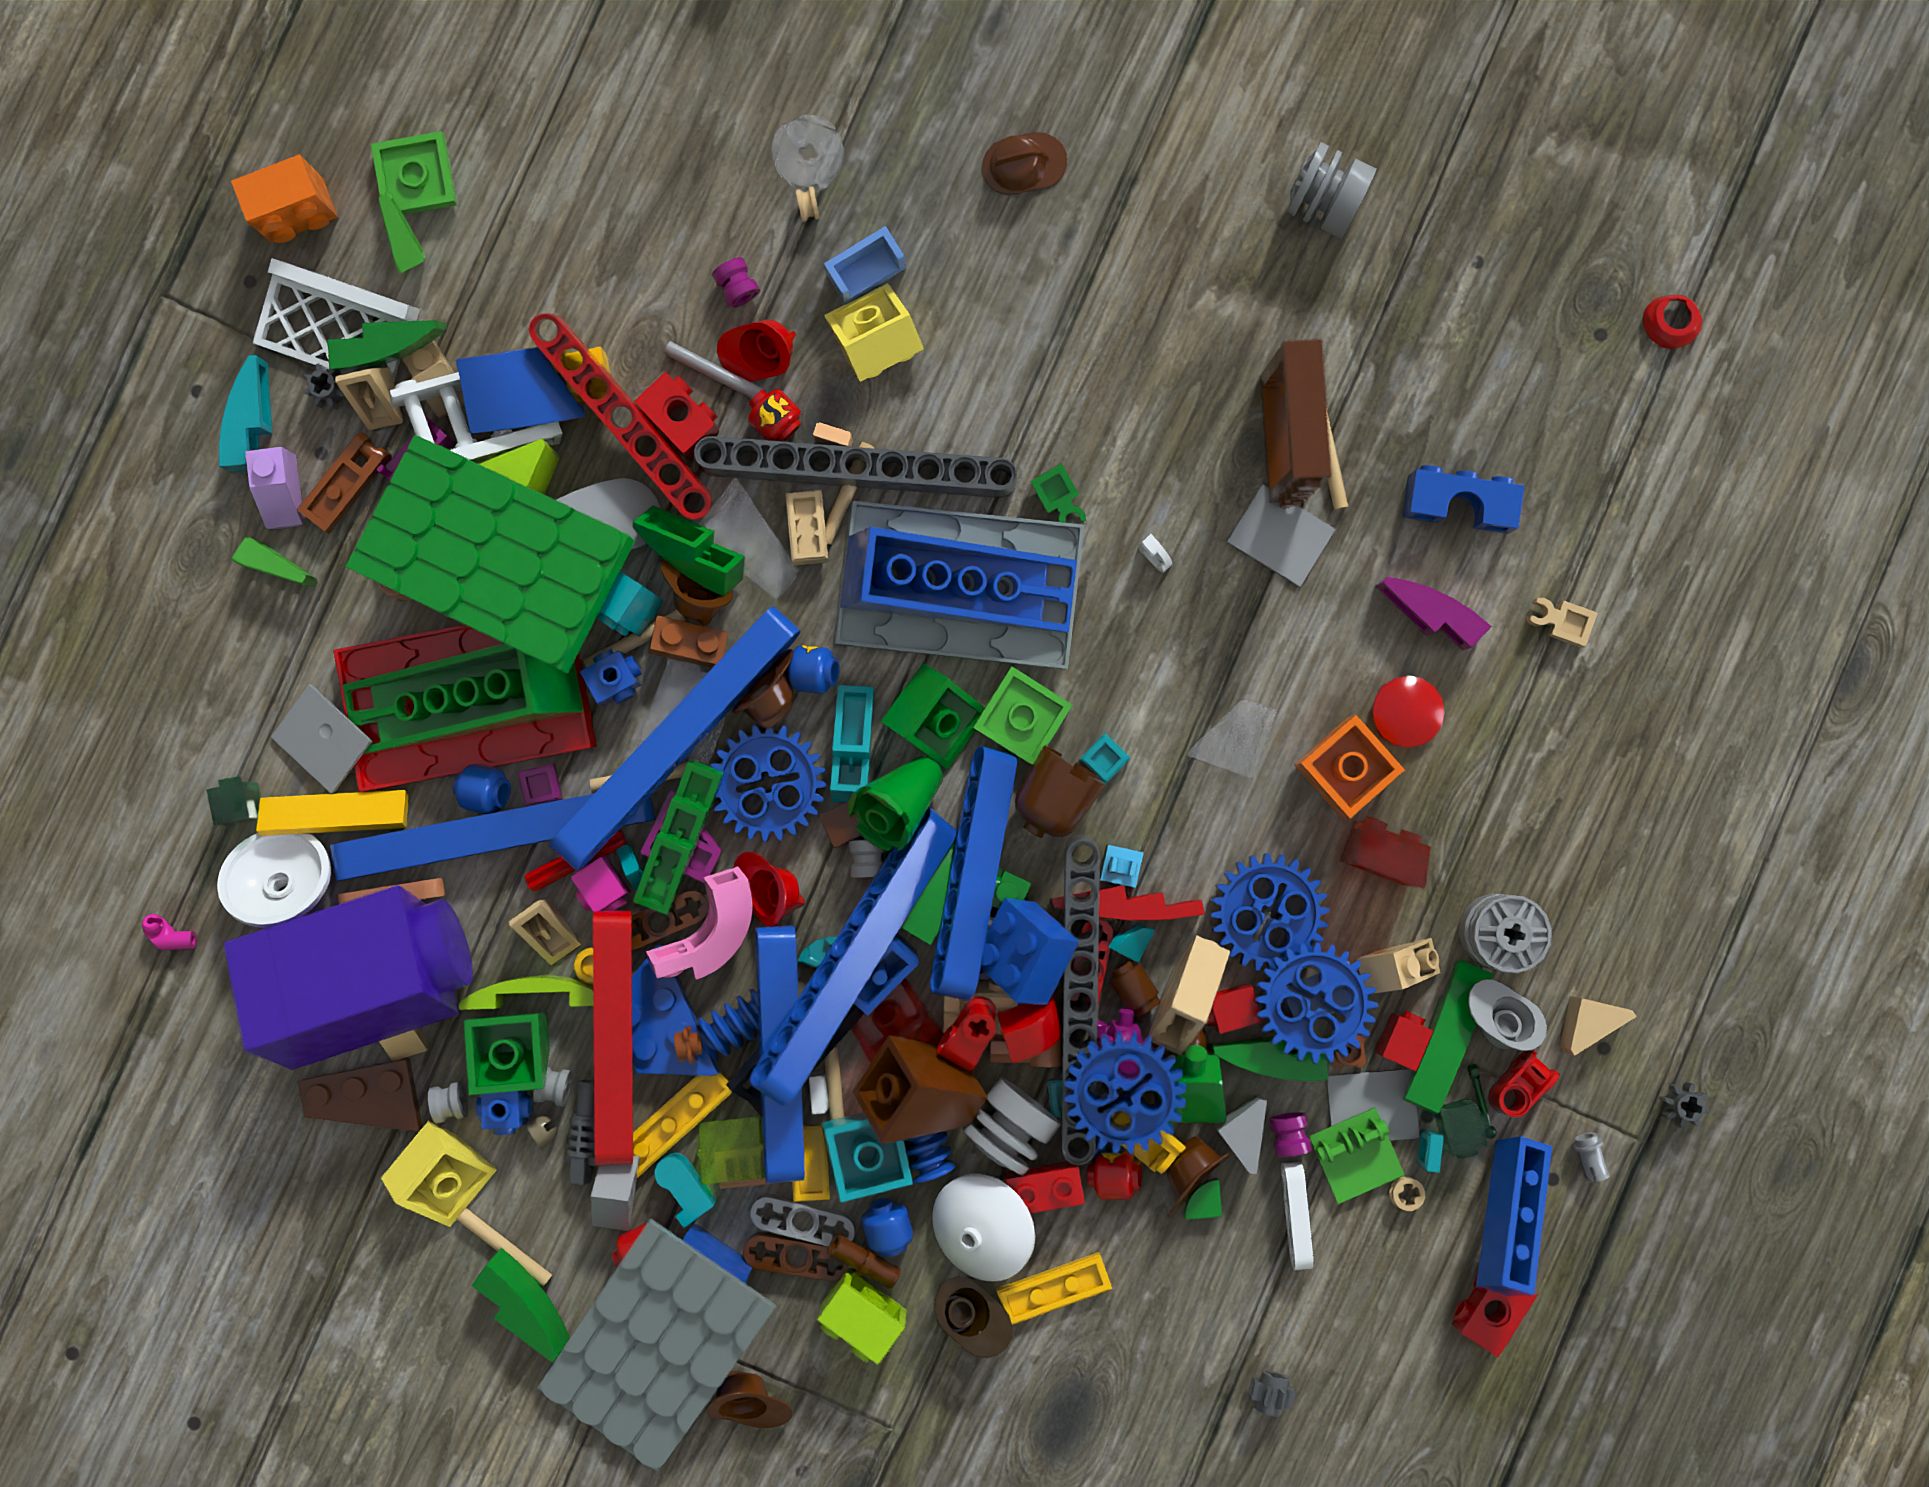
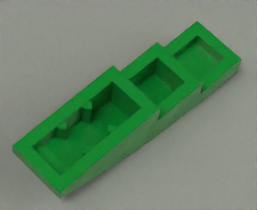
M692 759L687 762L676 795L672 798L661 831L655 838L633 902L662 914H669L725 772Z
M1461 959L1454 963L1445 994L1438 1000L1429 1028L1433 1030L1432 1036L1417 1071L1412 1070L1403 1097L1404 1101L1435 1115L1439 1114L1476 1026L1468 1004L1469 992L1474 984L1482 980H1491L1492 973Z

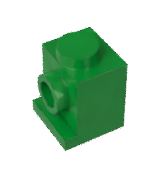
M998 868L992 906L999 909L1004 898L1024 900L1032 883Z

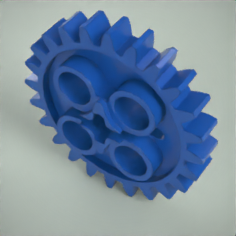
M753 725L752 736L750 737L743 730H739L741 741L736 743L728 738L726 741L731 750L728 753L718 750L717 754L723 759L722 764L714 763L710 766L725 772L715 797L720 798L722 802L714 810L716 812L724 810L728 812L723 820L724 824L734 820L737 821L735 833H740L745 827L749 828L748 839H753L757 832L761 831L763 842H768L771 832H775L778 840H783L784 829L786 828L792 835H796L797 828L795 824L797 822L808 827L810 824L805 815L807 813L819 814L818 810L813 806L814 801H825L823 796L817 794V789L827 787V783L819 781L817 776L826 772V768L815 767L814 765L821 758V755L818 753L809 756L807 752L813 744L809 741L799 745L798 743L801 738V733L799 732L788 738V727L783 726L779 733L775 734L774 727L766 729L765 733H761L759 727ZM779 751H787L791 756L790 767L784 771H777L772 764L773 756ZM744 759H751L756 766L754 775L749 779H742L737 773L738 764ZM765 773H768L773 778L792 773H799L800 775L797 780L772 785V792L768 793L766 788L761 787L741 793L736 790L740 785L763 781ZM787 786H794L799 792V800L792 807L785 806L780 799L782 790ZM752 794H758L764 802L762 811L756 815L750 814L745 808L746 799Z
M1264 853L1262 863L1260 864L1255 856L1251 855L1248 859L1249 867L1246 868L1241 862H1236L1235 866L1238 872L1236 875L1228 871L1224 872L1229 883L1227 885L1216 883L1215 886L1222 892V896L1210 899V901L1219 905V910L1210 912L1209 916L1219 918L1220 923L1211 929L1214 932L1224 933L1218 944L1222 946L1230 943L1232 945L1229 949L1230 957L1240 952L1242 954L1239 964L1245 966L1252 958L1254 970L1260 971L1263 963L1266 962L1267 968L1275 971L1276 967L1272 960L1278 957L1286 962V949L1289 948L1297 956L1299 955L1298 950L1301 943H1304L1308 952H1312L1313 947L1310 944L1312 940L1323 942L1324 939L1316 931L1317 928L1328 927L1329 924L1319 919L1320 915L1330 912V909L1319 906V902L1324 900L1327 894L1315 893L1314 890L1321 881L1317 879L1307 880L1311 872L1310 868L1297 872L1298 860L1293 859L1288 866H1285V855L1279 854L1275 863H1272L1270 854ZM1263 877L1269 882L1270 890L1265 897L1258 898L1253 892V884L1257 879ZM1284 883L1286 887L1272 909L1277 913L1275 919L1268 918L1265 921L1259 940L1254 942L1253 936L1260 928L1266 916L1261 912L1262 907H1270L1273 904L1279 885ZM1296 894L1302 901V907L1297 914L1290 915L1285 908V903L1289 896ZM1243 910L1250 911L1253 916V923L1246 930H1240L1236 925V917ZM1275 927H1281L1285 932V940L1278 947H1273L1268 939L1270 931Z
M1319 942L1314 944L1312 952H1308L1304 943H1301L1298 950L1299 955L1296 956L1288 948L1285 950L1286 962L1278 957L1272 960L1277 969L1276 971L1265 968L1263 974L1270 982H1259L1257 984V988L1266 994L1255 999V1003L1264 1005L1265 1010L1257 1013L1256 1017L1268 1019L1269 1023L1265 1025L1262 1032L1274 1031L1276 1035L1272 1039L1271 1044L1275 1045L1283 1041L1285 1043L1284 1055L1295 1049L1297 1050V1061L1299 1062L1308 1053L1310 1054L1312 1064L1318 1063L1320 1054H1324L1327 1062L1332 1063L1334 1060L1333 1051H1337L1342 1058L1348 1056L1345 1045L1348 1044L1357 1050L1360 1044L1356 1035L1365 1038L1370 1035L1368 1030L1363 1027V1024H1373L1376 1022L1373 1016L1367 1014V1010L1378 1007V1003L1368 1001L1367 996L1376 991V988L1364 986L1363 983L1371 975L1370 973L1358 975L1356 971L1360 967L1361 962L1359 960L1349 965L1347 963L1348 951L1337 957L1335 956V945L1333 944L1326 953H1323ZM1305 968L1315 970L1319 976L1318 985L1314 987L1304 985L1300 979L1301 970ZM1292 984L1296 986L1298 990L1309 998L1320 995L1322 997V1006L1344 1016L1345 1022H1339L1322 1008H1318L1315 1012L1309 1008L1311 1002L1305 997L1288 990L1287 985ZM1343 988L1349 992L1351 996L1349 1006L1340 1007L1334 1003L1332 999L1334 989ZM1286 999L1296 1001L1300 1007L1299 1016L1296 1018L1285 1017L1280 1009L1281 1002ZM1324 1019L1330 1023L1332 1034L1329 1038L1322 1039L1315 1035L1313 1031L1315 1020Z
M1117 1031L1116 1040L1111 1042L1109 1037L1103 1034L1101 1038L1102 1046L1099 1047L1093 1041H1089L1088 1050L1090 1055L1082 1051L1077 1053L1076 1058L1082 1065L1070 1064L1068 1071L1076 1077L1066 1078L1064 1086L1073 1089V1091L1065 1093L1064 1101L1075 1104L1068 1109L1067 1114L1068 1116H1080L1076 1121L1075 1128L1078 1130L1087 1126V1141L1096 1135L1100 1137V1149L1109 1141L1113 1143V1151L1116 1154L1121 1144H1126L1129 1154H1133L1134 1146L1137 1143L1141 1145L1144 1151H1148L1150 1138L1159 1145L1162 1144L1161 1130L1168 1134H1173L1174 1127L1169 1120L1181 1121L1182 1114L1175 1108H1183L1186 1105V1099L1178 1096V1094L1186 1092V1084L1175 1081L1183 1076V1070H1171L1176 1057L1174 1055L1166 1058L1162 1057L1165 1050L1164 1044L1159 1045L1156 1049L1150 1048L1151 1036H1148L1143 1043H1139L1137 1032L1133 1031L1130 1040L1124 1041L1122 1032ZM1124 1060H1133L1140 1069L1136 1073L1127 1074L1120 1069L1119 1064ZM1147 1073L1153 1074L1151 1079L1137 1084ZM1094 1081H1102L1108 1086L1109 1091L1103 1095L1095 1094L1090 1090L1089 1084ZM1119 1087H1122L1125 1091L1133 1087L1131 1098L1126 1094L1117 1098ZM1154 1090L1161 1095L1162 1099L1156 1104H1149L1142 1099L1141 1095L1145 1091ZM1110 1101L1112 1102L1103 1112L1098 1111L1097 1108L1099 1106H1103ZM1117 1111H1123L1130 1116L1131 1121L1125 1125H1120L1112 1120L1111 1115Z

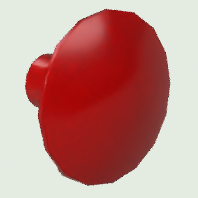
M1404 676L1394 678L1380 687L1374 700L1372 713L1378 734L1382 739L1397 746L1410 748L1424 745L1436 736L1442 727L1445 711L1442 697L1433 685L1422 678Z

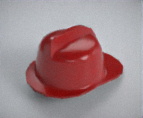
M766 319L731 328L724 332L718 340L717 355L719 362L724 369L749 382L779 376L785 373L790 366L793 353V339L796 337L795 331H788L781 323L775 320Z
M744 852L738 856L733 868L739 867L748 878L752 897V912L765 926H776L783 917L788 916L795 909L804 906L805 900L799 893L798 881L792 872L787 869L773 867L755 852Z

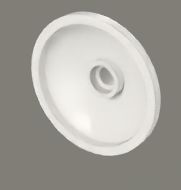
M256 833L235 847L224 861L218 876L219 898L227 912L239 922L253 927H273L302 917L319 902L330 881L331 863L321 842L309 833L260 836ZM287 886L285 889L279 891L280 888Z
M965 1174L949 1182L938 1194L932 1214L934 1233L943 1253L958 1269L976 1279L1001 1281L1014 1276L1026 1265L1034 1248V1225L1025 1203L1012 1188L988 1175Z

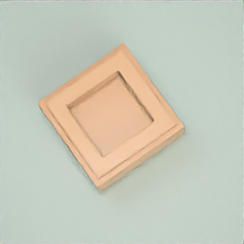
M820 422L816 424L813 433L816 443L852 446L853 439L850 432Z

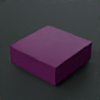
M555 764L517 772L525 807L563 799Z

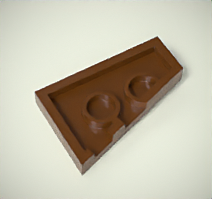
M410 1058L298 1081L303 1113L306 1118L417 1132L423 1128Z

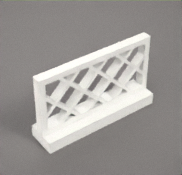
M272 258L268 272L272 273V278L253 343L314 365L319 363L325 366L326 369H329V361L319 358L325 354L328 358V345L320 329L321 327L336 320L345 336L342 339L358 338L363 335V329L361 328L350 333L342 316L357 310L360 311L365 323L417 321L420 309ZM281 285L291 287L299 301L285 310L282 309L278 301ZM302 292L311 294V296L305 299ZM322 298L327 301L333 314L317 322L309 304ZM335 303L343 305L345 308L338 310ZM302 308L311 325L295 333L286 316ZM369 315L380 319L376 320L375 322H372ZM281 320L289 337L278 343L266 340L269 326ZM314 331L323 349L309 355L304 352L298 339ZM292 343L295 349L286 347V345ZM401 358L387 364L390 367L393 382L395 381ZM352 370V371H343V372L341 371V374L344 375V374H349V373L358 372V371H355V370Z

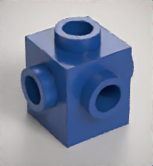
M612 649L606 650L593 658L594 664L580 671L595 701L603 706L614 700L616 704L629 700L636 695L634 689L641 686L638 676L642 674L638 663L632 655L626 657L625 653L621 651L614 653ZM617 672V678L612 681V675Z
M528 1090L481 1094V1097H478L476 1100L477 1119H482V1129H493L494 1135L516 1133V1128H520L527 1123L528 1118L532 1114V1098L528 1095ZM499 1104L505 1107V1115H499Z

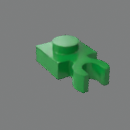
M1062 463L1030 481L1048 513L1058 508L1060 512L1058 516L1059 522L1066 523V516L1069 513H1076L1082 522L1086 521L1084 511L1071 502L1072 499L1079 496V493Z

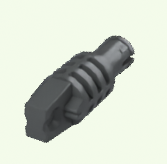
M594 1080L578 1081L576 1113L572 1114L569 1121L566 1163H571V1184L586 1185L590 1183L593 1166H595Z

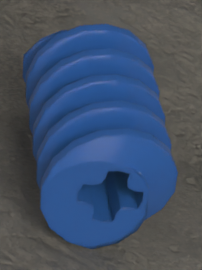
M753 988L749 989L751 1001L747 1002L740 995L736 997L737 1009H734L726 1002L724 1004L725 1016L722 1017L715 1010H712L713 1023L709 1024L702 1017L698 1018L700 1037L714 1061L717 1062L719 1059L718 1051L725 1056L731 1053L730 1043L736 1048H742L744 1046L743 1035L749 1041L756 1040V1028L759 1030L757 991Z
M942 1131L903 1140L913 1142V1146L906 1150V1154L916 1156L917 1160L909 1164L910 1170H919L920 1172L918 1176L912 1179L913 1183L940 1178L955 1168L954 1161L945 1159L952 1153L951 1147L940 1145L948 1139L947 1132Z

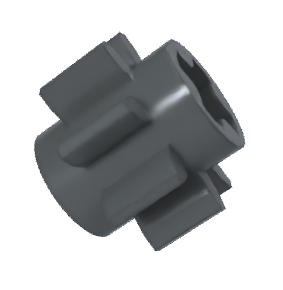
M318 363L316 364V371L311 375H304L308 380V388L303 390V393L308 396H316L313 405L322 409L327 401L331 408L337 410L339 409L338 402L344 398L347 399L335 382L336 376H339L341 371L331 369L328 371L325 366ZM326 382L331 384L329 391L324 389Z
M1689 1082L1683 1084V1089L1677 1085L1669 1084L1670 1092L1666 1097L1661 1096L1659 1098L1664 1102L1666 1108L1662 1116L1668 1119L1675 1117V1126L1683 1129L1687 1121L1699 1127V1119L1703 1114L1710 1113V1110L1705 1108L1703 1101L1708 1095L1701 1091L1694 1093L1695 1084ZM1682 1101L1689 1102L1687 1109L1681 1108Z
M1263 1370L1261 1379L1252 1377L1248 1395H1250L1251 1400H1255L1254 1409L1275 1417L1281 1416L1283 1408L1292 1410L1296 1392L1293 1391V1387L1288 1386L1290 1378L1270 1370Z

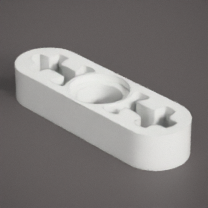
M1301 1161L1282 1163L1281 1176L1291 1265L1293 1270L1313 1269V1250L1303 1165Z

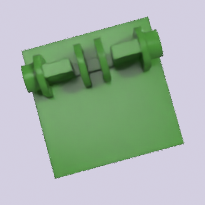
M1376 1107L1309 1136L1337 1204L1405 1176L1388 1137V1134H1390L1389 1128L1384 1120L1381 1121Z

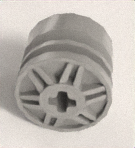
M1320 142L1318 148L1306 158L1290 191L1289 207L1286 213L1295 216L1301 203L1304 202L1309 206L1302 221L1307 223L1317 210L1323 211L1320 229L1342 239L1377 169L1355 158L1345 172L1338 169L1342 152L1336 150L1330 164H1327L1322 160L1329 145Z
M1490 893L1478 897L1465 908L1459 920L1458 936L1463 950L1472 961L1486 968L1510 973H1520L1532 969L1545 958L1551 946L1552 929L1546 913L1537 903L1523 896ZM1505 928L1515 932L1514 938L1504 935Z
M999 1077L987 1093V1100L996 1109L995 1112L991 1114L980 1109L976 1117L984 1126L982 1127L972 1121L969 1126L962 1127V1129L973 1140L975 1146L992 1161L1020 1175H1024L1029 1169V1165L1018 1154L1021 1153L1029 1159L1035 1160L1038 1154L1028 1143L1029 1139L1032 1137L1037 1141L1047 1144L1061 1126V1122L1019 1087L1005 1078Z

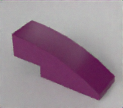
M1386 577L1375 586L1426 636L1440 629L1462 651L1472 648L1492 627L1473 610L1433 588L1393 577Z

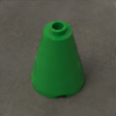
M919 756L857 789L848 800V813L850 817L855 814L859 822L855 827L869 843L882 850L889 851L892 847L898 848L897 851L902 850L912 839L943 782V774L939 764L933 759Z

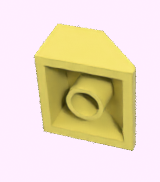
M888 283L824 315L850 367L860 382L867 378L876 377L890 366L898 362L907 361L916 353L924 350L910 314Z
M428 1121L381 1179L397 1205L451 1227L497 1170L494 1165L458 1135Z

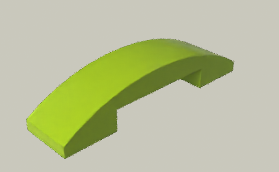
M551 975L514 978L488 986L467 996L459 1002V1010L496 1009L504 1006V994L569 992L570 1007L593 1006V984H587L578 979Z

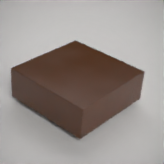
M848 802L819 815L834 848L861 836L855 828L859 824L855 814L851 817L849 816Z

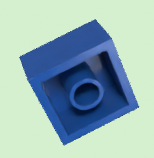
M1004 898L986 934L980 968L1015 1002L1047 1005L1079 941L1036 902Z

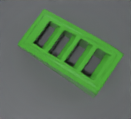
M387 191L378 198L395 266L398 273L401 274L423 263L426 254L391 192Z
M250 537L244 538L231 558V561L238 565L305 586L315 587L318 582L317 578L261 541Z

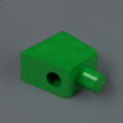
M1199 1045L1187 1047L1185 1055H1174L1176 1060L1171 1070H1183V1076L1175 1082L1186 1084V1092L1178 1094V1096L1186 1099V1105L1183 1108H1175L1182 1114L1180 1122L1226 1123L1227 1118L1219 1057L1207 1055L1206 1049ZM1154 1091V1104H1156L1162 1097L1158 1092Z

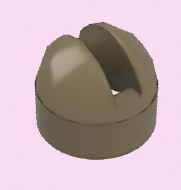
M548 1116L535 1117L525 1124L540 1149L554 1140L557 1134V1126L550 1130L546 1128L545 1125L552 1120Z

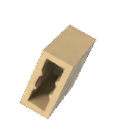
M1199 936L1194 938L1171 971L1148 1035L1152 1037L1151 1042L1157 1045L1164 1044L1166 1049L1181 1056L1207 1022L1230 954L1229 950L1220 947L1212 940L1203 939Z

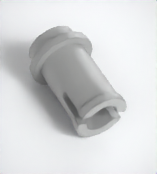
M1594 1132L1576 1136V1143L1573 1145V1148L1576 1152H1579L1586 1181L1594 1182V1176H1596L1597 1182L1608 1179L1610 1174L1607 1171L1601 1150L1603 1140L1598 1138L1597 1133Z

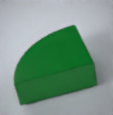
M1218 1178L1204 1181L1193 1191L1185 1204L1184 1218L1186 1220L1222 1217Z

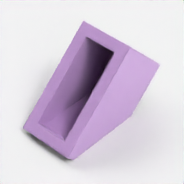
M283 447L245 451L249 488L266 529L275 530L305 526L303 514L297 511L302 500L296 455Z

